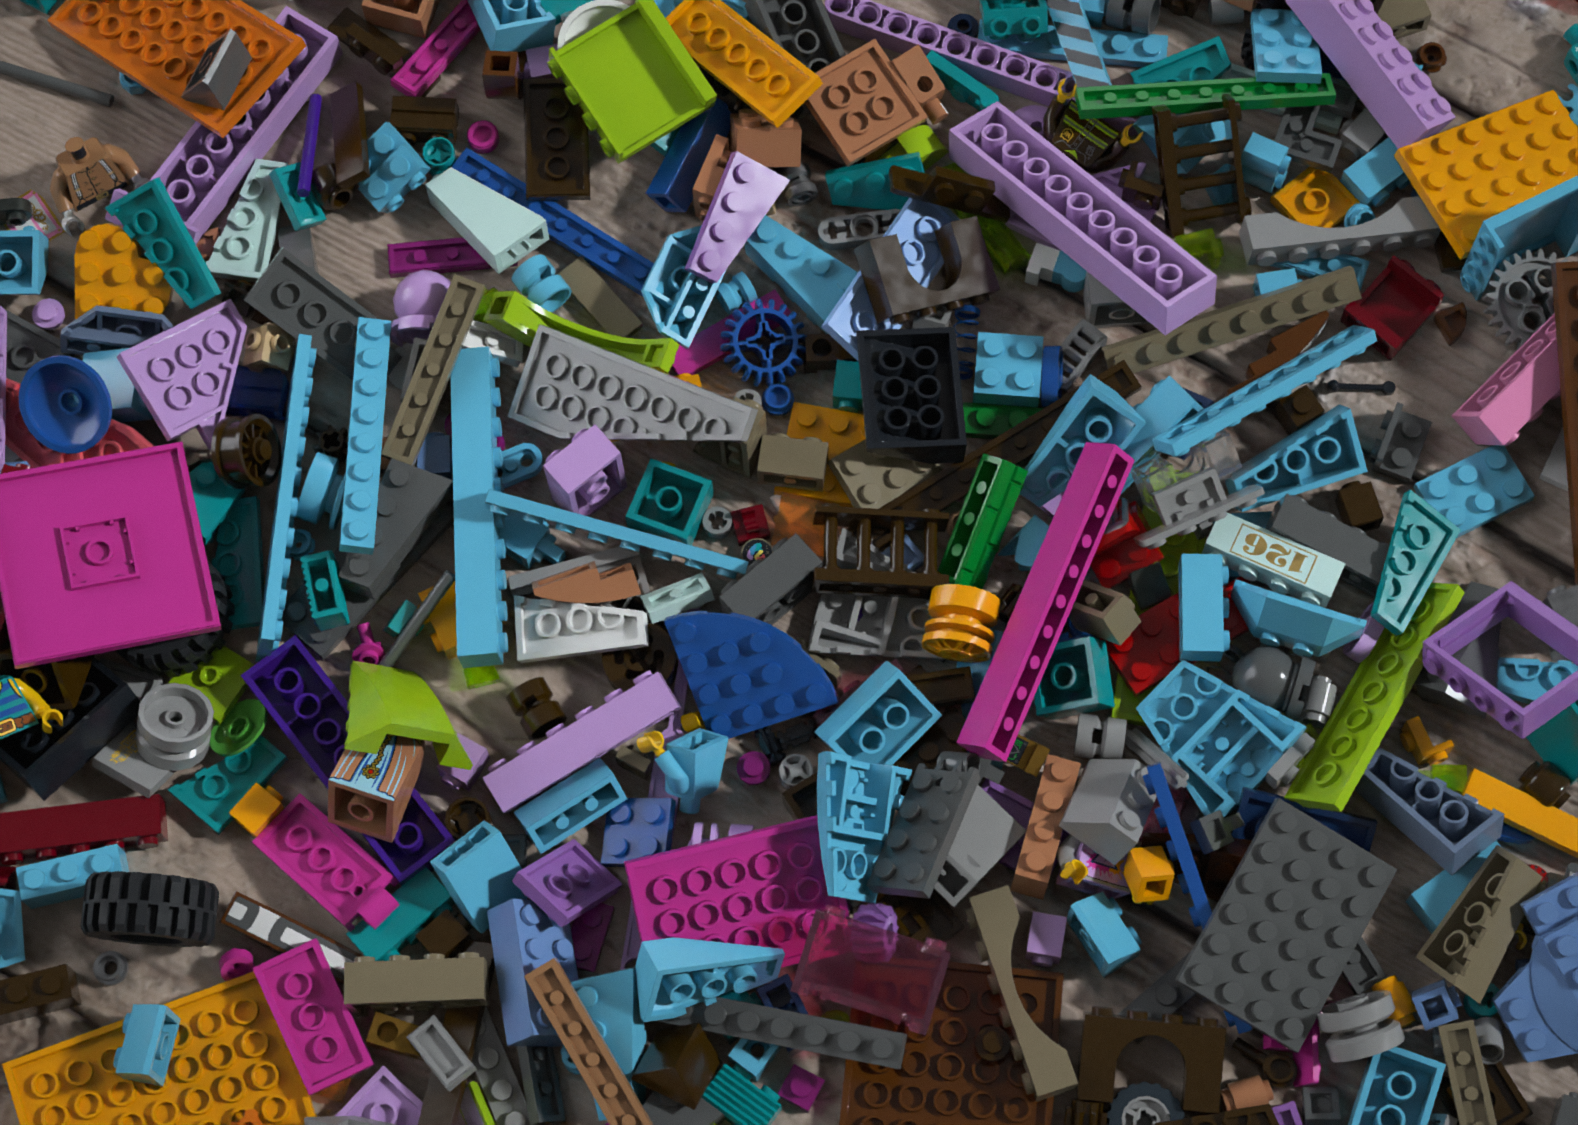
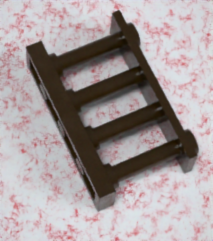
M1229 94L1222 95L1223 108L1176 115L1175 112L1171 113V110L1165 104L1151 106L1160 185L1165 186L1162 196L1165 230L1172 239L1185 237L1184 227L1188 226L1190 222L1234 215L1235 221L1241 226L1244 216L1252 214L1250 199L1245 197L1238 135L1237 122L1242 120L1241 107L1239 102H1235V99ZM1224 121L1225 140L1179 147L1178 144L1174 145L1173 132H1177L1178 128ZM1228 152L1230 171L1184 179L1182 176H1178L1177 164H1180L1181 160ZM1231 184L1232 203L1186 210L1185 207L1181 208L1180 195H1184L1185 191Z
M825 503L822 506L816 505L813 525H824L823 566L814 568L811 580V593L930 599L931 590L935 586L949 584V575L940 574L937 571V532H945L949 521V513L940 512L933 508L922 511L841 507L836 503ZM837 526L857 527V567L854 569H840L837 566ZM871 528L891 529L890 569L888 571H874L870 568ZM904 530L924 531V571L921 573H909L904 570Z

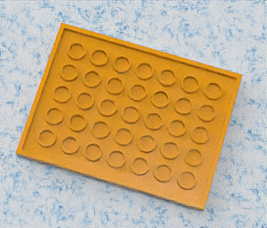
M254 971L163 1004L181 1018L175 1040L179 1045H174L173 1049L178 1051L171 1056L163 1087L123 1079L115 1073L116 1068L113 1066L115 1052L118 1047H122L125 1034L122 1032L124 1019L2 1064L20 1125H230V1123L238 1122L243 1118L245 1111L248 1109L256 1110L259 1113L260 1121L266 1125H305L304 1118L317 1117L311 1097L307 1092Z

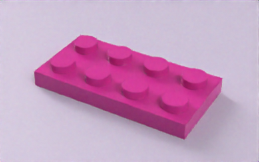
M317 938L252 968L310 1096L375 1065L351 1011L344 1005L342 991Z

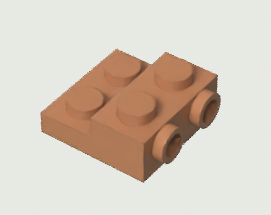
M717 134L692 189L695 216L702 222H704L732 153L729 151L728 138Z

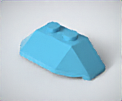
M702 225L667 236L641 289V293L659 333L667 338H672L685 349L690 347L725 274L724 272L717 283L711 284L685 270Z
M1237 579L1230 595L1253 637L1260 638L1261 643L1271 647L1282 645L1291 648L1299 656L1312 657L1313 655L1320 657L1361 637L1367 620L1349 616Z

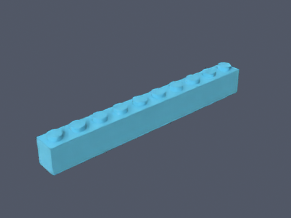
M489 346L461 349L450 376L457 657L463 668L503 665V653L508 652L507 633L502 632V621H507L508 617L506 601H502L501 590H506L507 581L505 570H501L500 559H505L506 549L504 539H500L499 528L505 527V518L502 514L490 511L491 504L485 503L489 489L504 493L503 480L501 477L498 478V467L503 466V455L501 447H497V437H502V424L500 417H496V407H501V394L499 387L495 388V378L500 377V364L498 358H493Z

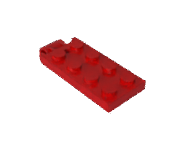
M1241 576L1236 578L1237 580H1241L1248 584H1251L1249 580H1246ZM1235 580L1230 582L1228 586H1223V598H1229V617L1224 618V630H1229L1230 642L1249 631L1230 596ZM1179 592L1140 614L1138 617L1141 623L1121 645L1104 640L1106 641L1108 658L1134 697L1159 684L1181 662L1179 661ZM1187 661V662L1193 664V663H1195V662H1197V661Z

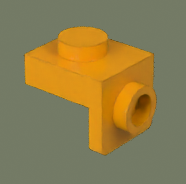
M1419 716L1407 720L1401 729V742L1407 752H1412L1418 766L1425 763L1435 766L1449 758L1447 754L1454 747L1452 740L1433 746Z

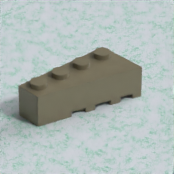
M1496 845L1415 958L1480 1004L1524 916V912L1519 904L1534 896L1542 876L1519 858Z
M476 952L459 953L458 958H445L444 954L432 953L425 954L424 959L410 960V956L392 955L389 956V961H375V957L360 956L355 957L354 962H344V1005L356 1017L368 1016V1009L383 1014H397L399 1006H405L407 1010L419 1012L433 1009V1003H440V1007L444 1009L489 1005V964L484 957H479V953Z

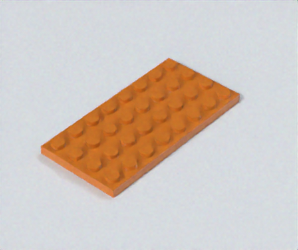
M65 0L47 20L52 28L221 138H224L306 47L301 37L241 0ZM229 29L235 31L252 59L225 110L186 101L181 98L208 45Z

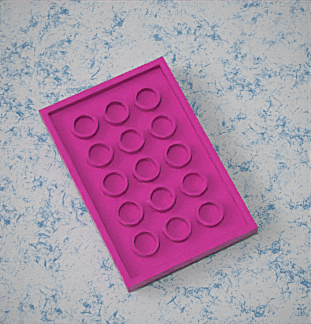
M818 815L624 861L641 943L643 941L675 937L780 948L785 952L781 968L853 950V940L850 939L852 928L846 899L828 896L821 859Z

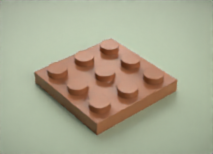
M876 39L871 40L816 72L815 74L820 77L823 84L804 102L847 167L895 140L908 130L924 123L928 118Z

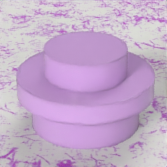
M50 298L43 299L34 306L32 318L39 328L54 330L63 323L65 310L59 301Z

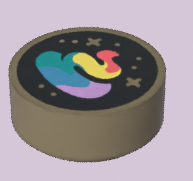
M753 538L743 545L741 559L749 561L748 569L757 559L761 558L764 560L773 553V547L764 539Z

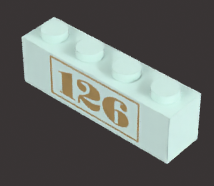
M1227 513L1226 517L1215 521L1202 551V554H1222L1223 566H1228V568L1237 571L1246 580L1260 581L1269 585L1270 589L1274 592L1290 594L1302 601L1326 608L1346 564L1230 513Z

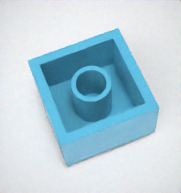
M978 332L973 403L1038 407L1044 337Z

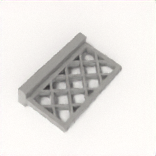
M620 546L508 577L514 598V596L534 594L531 582L595 561L599 573L631 563L632 567L636 566L639 575L637 583L638 586H642L644 595L650 593L640 552L624 549ZM636 595L635 597L641 600L640 596L642 595ZM634 596L627 598L622 607L623 609H627ZM607 602L597 603L596 605L597 607H601V605L614 607ZM647 616V622L652 623L649 617Z

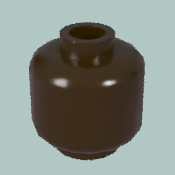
M325 163L313 170L310 189L317 202L324 209L337 210L346 207L351 202L355 185L343 190L337 184L335 163Z
M1537 760L1534 761L1518 779L1521 782L1519 790L1533 796L1546 807L1554 806L1559 809L1571 796L1567 792L1570 786L1569 777L1550 761H1543L1541 763Z

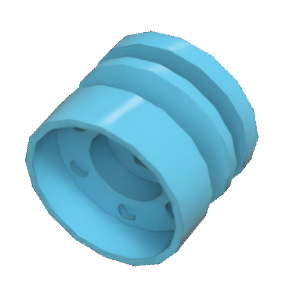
M320 452L316 453L300 495L296 518L317 524L324 512L330 513L329 529L334 530L340 517H342L345 473L343 476L338 474V458Z

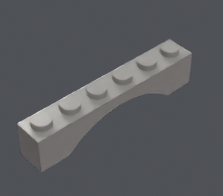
M1420 196L1401 198L1390 210L1378 218L1363 224L1341 228L1310 226L1291 220L1277 212L1244 216L1239 235L1247 266H1269L1275 262L1290 261L1298 263L1310 258L1321 257L1322 259H1331L1341 254L1359 256L1371 251L1384 250L1386 252H1393L1400 248L1414 246L1416 248H1426L1435 244L1441 229Z

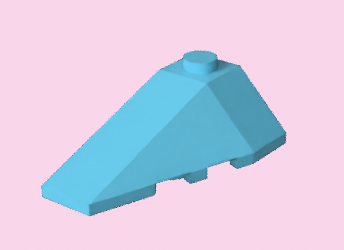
M675 937L643 941L635 965L641 1019L643 1022L676 1018L687 1014L685 1008L700 1002H704L706 1006L716 1003V997L732 990L739 994L774 981L778 978L785 952L780 948Z

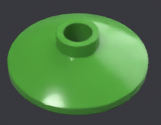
M256 699L240 701L234 705L221 724L215 723L211 731L210 746L217 755L223 757L236 755L247 749L257 740L266 725L268 716L267 710L261 702Z

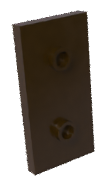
M562 78L523 79L526 201L590 200L589 131L582 118L583 110L578 103L573 105L564 90L567 86Z

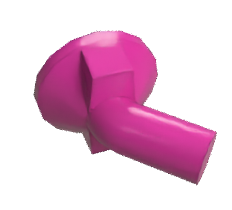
M369 622L357 625L361 644L353 650L352 659L378 665L385 655L383 645L380 641L375 642Z

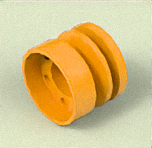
M960 584L935 586L931 590L928 614L934 619L925 622L926 633L922 638V648L933 655L952 661L975 663L989 660L993 651L991 644L995 640V634L989 628H993L998 623L1001 606L1000 599L995 594L973 586Z

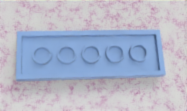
M909 198L883 237L897 234L910 274L920 285L928 288L944 264L934 231L949 222L960 219L947 207ZM859 270L821 327L858 361L856 331L900 329L903 323L891 326L890 321L877 324L867 289Z

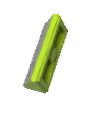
M475 1081L470 1082L465 1087L460 1107L465 1124L496 1125L480 1086Z

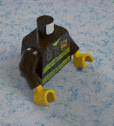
M1066 78L1061 79L1058 83L1059 94L1053 97L1043 117V137L1086 172L1097 173L1114 166L1129 150V144L1136 143L1143 137V131L1136 139L1130 138L1128 129L1134 125V123H1131L1123 129V137L1121 139L1118 138L1121 132L1101 118L1080 119L1076 101L1072 99L1075 96L1077 84L1075 83L1071 92L1065 93L1061 87L1065 83Z

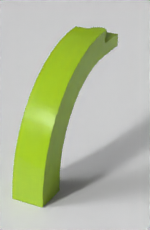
M515 290L495 292L483 321L529 347L532 346L540 324L666 374L674 364L675 355L680 345L672 338L636 339L593 330L547 311Z

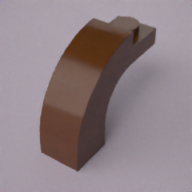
M486 50L482 77L485 94L488 99L521 100L523 98L525 62H527L526 50L520 52Z

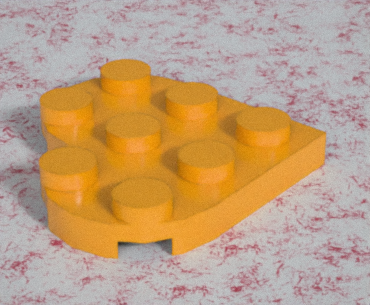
M113 223L98 224L81 233L74 254L75 319L96 305L162 314L171 303L174 289L164 278L165 273L156 263L152 264L147 257L141 256L139 243L126 234L122 229L123 226Z

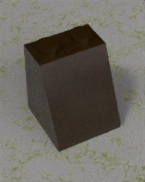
M8 640L0 648V674L11 675L13 678L22 680L38 692L50 706V709H74L77 706L95 654L15 669L10 640Z

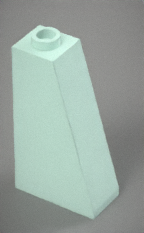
M452 167L443 173L435 175L430 182L425 184L430 204L498 274L550 239L546 220L542 216Z

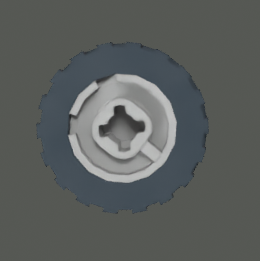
M1141 1082L1136 1085L1133 1083L1128 1085L1126 1089H1122L1113 1099V1103L1110 1104L1107 1111L1106 1125H1152L1159 1122L1182 1120L1185 1115L1184 1111L1180 1108L1181 1103L1178 1098L1175 1099L1169 1089H1164L1157 1083L1148 1084V1082Z

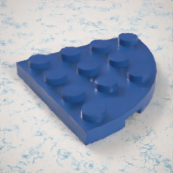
M707 611L681 613L666 617L664 620L708 731L727 736L730 739L839 702L838 694L821 665L817 664L801 648L802 645L766 622L731 612V614Z

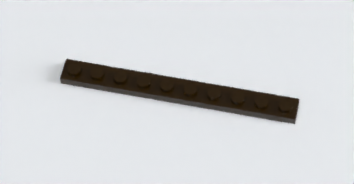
M1125 360L1096 376L1097 379L1115 390L1124 400L1142 388ZM1079 387L964 457V462L953 463L880 509L922 511L933 508L940 512L944 511L967 496L983 453L1007 460L1016 466L1035 454ZM857 527L846 529L852 533V536L857 538ZM871 528L872 545L880 550L890 544L891 529ZM904 530V534L908 533L911 530Z

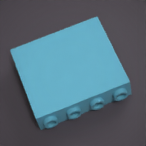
M1578 176L1482 222L1460 273V281L1466 292H1471L1476 301L1481 299L1493 271L1499 269V264L1502 261L1510 262V257L1515 253L1521 258L1524 251L1529 249L1532 253L1555 241L1565 257L1578 251Z

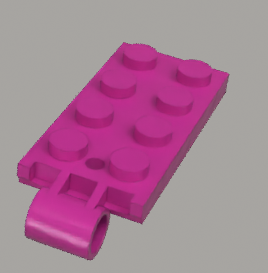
M301 793L252 841L257 849L349 932L355 928L352 922L358 916L376 930L400 905L385 890L389 884L395 887L399 883L398 880L336 824L328 822V817Z

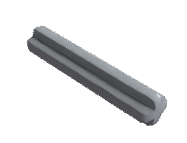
M1137 728L1132 731L1130 729L1126 730L1124 744L1147 765L1161 762L1165 777L1171 787L1179 789L1180 787L1185 788L1188 785L1186 782L1189 778L1188 773Z

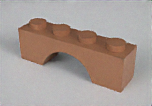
M1050 754L1047 755L1010 891L1041 900L1044 899L1063 831L1059 824L1072 797L1081 763Z

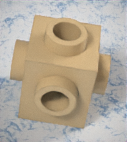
M264 323L260 327L249 330L245 339L246 350L243 366L268 377L288 371L289 362L293 356L292 345L294 337L275 323Z

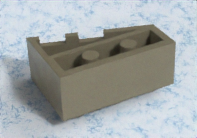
M735 397L732 400L758 410L747 442L698 441L693 452L750 479L758 466L762 435H767L766 411L754 400L745 399L744 401Z

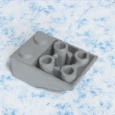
M978 784L934 887L953 907H956L1027 831Z

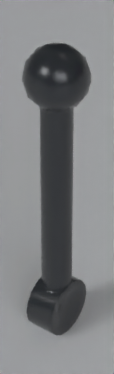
M1330 380L1327 383V389L1332 393L1338 390L1382 391L1385 395H1392L1396 389L1392 381H1386L1383 385L1339 383L1337 380Z

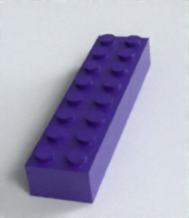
M295 635L274 650L271 656H266L244 672L241 677L328 790V780L345 750V740L348 732H346V722L349 718L348 702ZM415 788L392 843L361 833L401 886L426 867L432 872L434 868L430 861L456 842Z

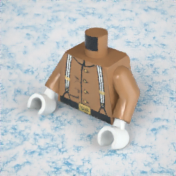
M73 137L66 142V151L58 154L55 158L58 168L53 172L50 192L58 212L63 213L62 228L67 234L72 236L68 229L69 224L72 221H77V225L82 232L84 224L76 215H73L71 209L74 208L78 212L113 194L115 189L127 187L130 185L129 179L134 183V190L150 180L141 178L139 175L140 169L125 149L109 143L103 145L95 137L83 141L80 137Z

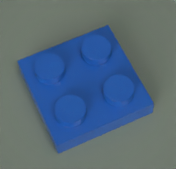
M628 798L606 813L601 864L605 867H625L624 861L670 851L676 801L672 798Z

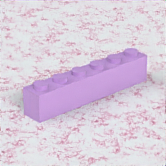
M650 670L641 674L633 680L635 686L625 692L619 688L605 696L604 700L606 703L595 710L592 705L583 709L575 715L577 721L567 727L561 723L545 733L548 737L546 740L537 745L534 741H531L516 751L519 756L507 762L503 758L487 768L489 774L484 776L483 780L502 812H511L680 710L681 706L662 674L659 672L652 674Z

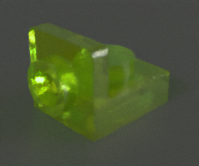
M1213 228L1175 236L1174 242L1195 259L1207 254L1211 270L1219 267L1221 257H1224V248L1221 239L1215 238Z

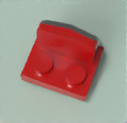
M1125 498L1118 499L1090 564L1101 586L1113 589L1128 580L1130 573L1164 559L1159 547L1147 549V547L1143 548L1135 544L1134 537L1151 530L1136 501L1129 503Z

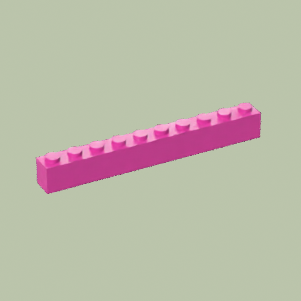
M1086 442L956 742L970 753H976L979 758L1006 762L1134 464L1135 460L1116 444Z

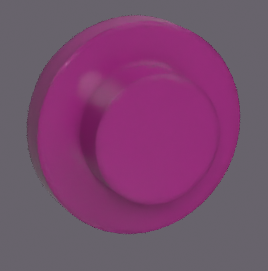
M752 751L745 753L738 760L737 774L748 785L762 784L770 775V762L760 752Z

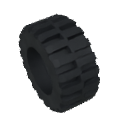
M208 562L221 630L114 651L142 672L147 671L150 675L160 677L165 673L169 677L180 676L183 669L187 673L197 670L198 663L203 661L207 664L214 658L211 653L216 648L222 649L226 643L223 639L224 634L231 632L233 623L228 618L235 614L234 604L229 600L233 596L230 586L225 583L223 575Z
M96 872L91 874L85 882L80 927L84 935L114 942L168 947L208 946L215 938L219 891L215 884L195 878L142 872Z

